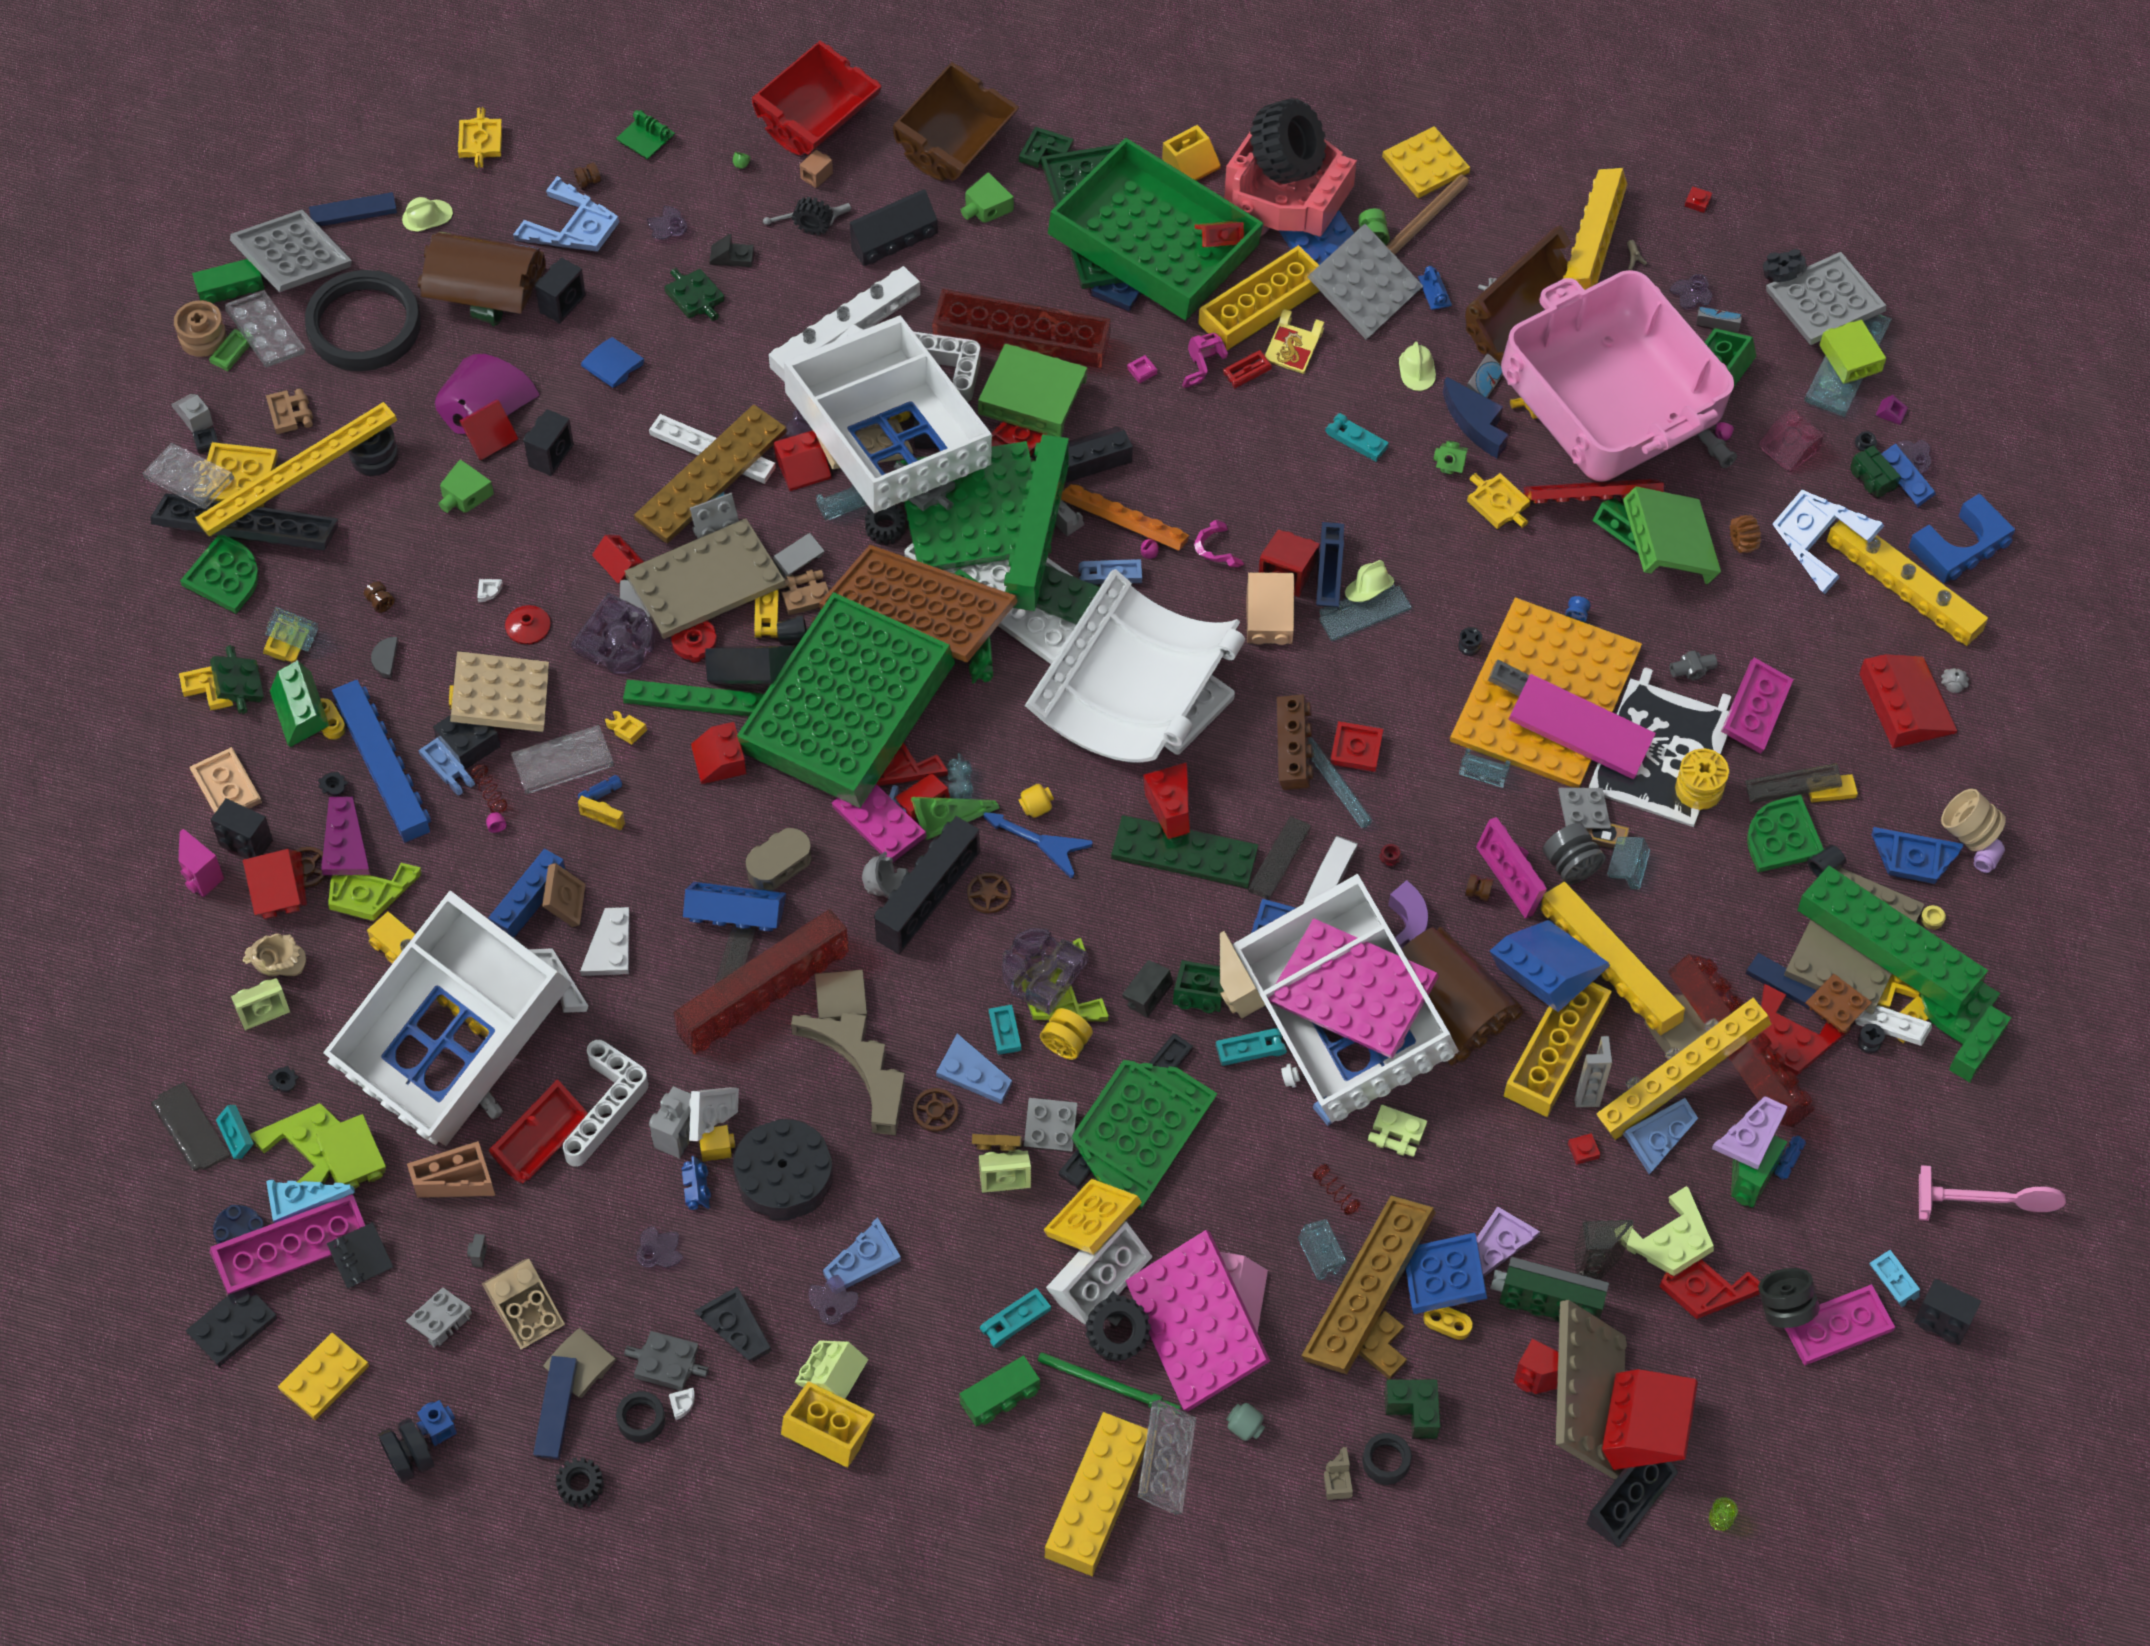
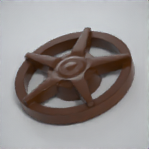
M302 847L294 850L301 853L313 852L317 854L312 859L302 857L305 888L319 884L327 876L322 875V871L317 869L315 865L321 857L323 858V852L314 847ZM313 874L320 875L315 880L307 882L309 876Z
M983 873L977 875L969 883L967 898L970 905L977 911L995 913L1008 905L1011 899V888L1003 876L995 873ZM993 878L997 880L992 884L986 883L983 879ZM979 881L981 884L980 891L971 893L972 887ZM1001 882L1007 889V895L998 892L997 887ZM980 897L982 901L986 902V908L976 904L972 898ZM997 898L1005 900L999 906L990 908V903L996 901Z
M927 1089L915 1099L913 1116L917 1124L923 1129L933 1132L943 1131L951 1127L956 1121L958 1103L955 1097L944 1089ZM936 1093L947 1096L952 1102L944 1104L942 1101L937 1100ZM932 1094V1100L926 1106L918 1105L923 1097ZM954 1106V1115L948 1121L944 1116L945 1110ZM917 1110L926 1112L928 1118L925 1123L918 1117ZM940 1119L944 1123L941 1126H930L933 1120Z

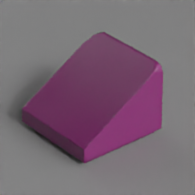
M1892 394L1881 401L1876 416L1899 425L1908 407Z

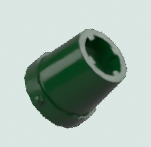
M471 305L470 315L472 318L488 322L494 327L501 322L503 310Z

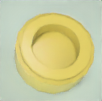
M1927 906L1921 914V922L1926 928L1936 930L1942 927L1946 915L1938 906Z

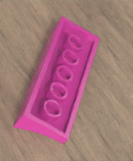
M1531 673L1508 719L1633 780L1656 734Z
M352 1194L210 1247V1254L222 1279L227 1295L332 1256L327 1243L365 1226Z

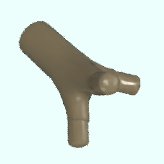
M1628 241L1627 246L1630 252L1628 270L1632 271L1636 261L1641 262L1643 265H1646L1647 262L1640 255L1635 241Z

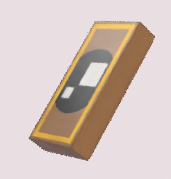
M1610 823V829H1587L1592 837V842H1596L1597 845L1624 851L1629 827Z

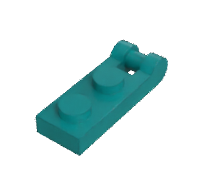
M1338 413L1333 419L1334 422L1330 423L1325 429L1330 437L1375 462L1378 461L1388 448L1389 442L1349 421L1341 413Z
M1275 1028L1216 1041V1049L1221 1066L1272 1055H1284L1287 1050L1285 1044L1281 1042L1282 1034L1280 1030ZM1265 1041L1272 1042V1045L1267 1046Z
M1035 1288L985 1321L979 1329L984 1335L989 1336L992 1346L998 1348L1007 1339L1051 1311V1306L1039 1290ZM1001 1325L1003 1330L998 1333L995 1328Z

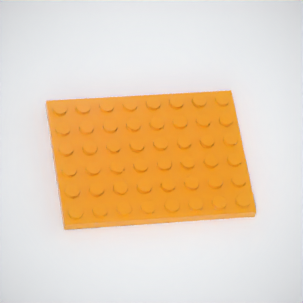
M1515 597L1450 736V742L1567 786L1580 788L1592 759L1508 720L1519 696L1488 681L1494 663L1498 659L1528 675L1531 673L1613 712L1641 650L1642 643Z

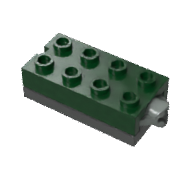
M1511 1257L1507 1273L1499 1270L1494 1271V1280L1490 1289L1502 1292L1499 1304H1503L1509 1309H1522L1529 1311L1532 1315H1544L1560 1322V1302L1570 1300L1600 1319L1609 1283Z

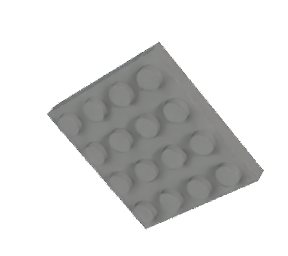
M303 210L232 233L230 236V241L279 292L351 267L352 260Z
M1366 224L1360 227L1308 276L1310 281L1365 339L1369 338L1423 287Z
M1842 252L1808 266L1803 274L1802 271L1797 273V278L1785 282L1774 281L1766 285L1767 293L1810 345L1821 341L1823 332L1830 328H1837L1848 322L1865 321L1886 311V304Z

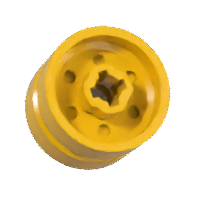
M1059 1008L1054 1012L1049 1023L1046 1024L1040 1033V1039L1053 1053L1065 1059L1074 1060L1092 1036L1093 1030L1088 1022L1078 1014Z

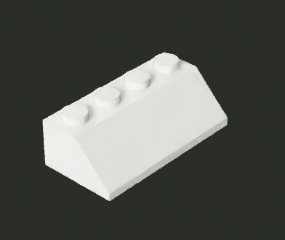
M1124 1221L1094 1255L1080 1250L1046 1288L1062 1308L1086 1325L1088 1315L1094 1307L1106 1299L1112 1291L1119 1295L1127 1286L1125 1280L1138 1273L1152 1258V1255L1129 1224Z

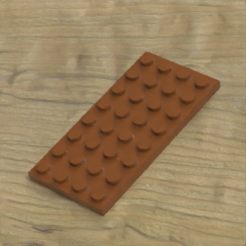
M869 545L819 602V606L822 609L834 592L949 644L953 658L968 662L1018 601L1016 595Z

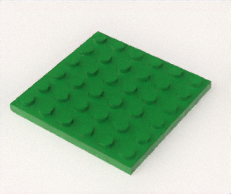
M1027 441L992 446L991 465L953 480L955 482V489L946 495V498L954 503L950 510L937 503L922 511L911 501H904L916 561L945 570L1008 560L1010 554H1014V536L1019 534L1017 529L1019 516H1023L1024 512L1022 511L1023 498H1027L1028 495L1026 492L1027 481L1032 479V474H1030L1032 462ZM921 457V458H916V459L919 461V460L924 459V458H926V457ZM906 460L901 461L905 466L908 465Z

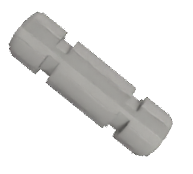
M488 1091L480 1104L484 1110H487L486 1113L491 1119L499 1118L503 1110L498 1103L495 1104L496 1100Z

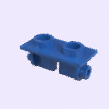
M1433 266L1426 267L1424 275L1418 276V279L1423 285L1422 289L1431 310L1452 306L1439 272Z
M691 1156L692 1162H685L682 1167L683 1185L688 1186L692 1184V1187L684 1189L685 1204L690 1210L698 1209L700 1204L709 1209L711 1192L707 1186V1166L696 1157Z

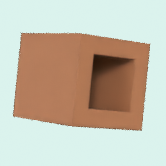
M815 150L800 164L801 179L816 189L833 174L832 159L818 150Z

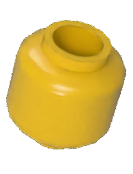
M1035 784L1021 792L1019 802L1026 816L1030 815L1033 818H1037L1052 809L1050 801L1054 800V797L1048 787L1044 789L1041 784Z

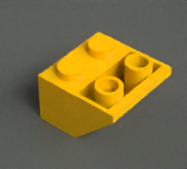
M1198 125L1163 142V161L1195 181L1221 168L1210 138Z

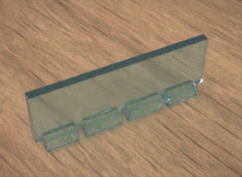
M1393 584V586L1368 601L1354 602L1347 598L1339 601V610L1337 607H1324L1319 610L1321 615L1319 620L1330 640L1334 641L1411 609V605L1400 586L1395 587Z

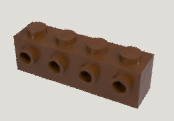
M1304 694L1277 697L1279 783L1283 790L1310 788V779L1314 778L1313 766L1309 765V758H1313L1312 744H1309V737H1312V725L1308 723V716H1312L1311 703L1306 701Z

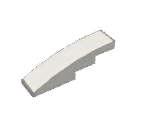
M1339 836L1335 837L1303 904L1341 883L1349 863L1357 850L1358 843Z

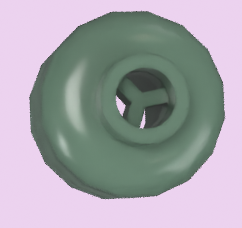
M1249 1403L1237 1404L1226 1418L1228 1429L1243 1441H1248L1252 1437L1257 1439L1265 1428L1262 1425L1264 1415Z

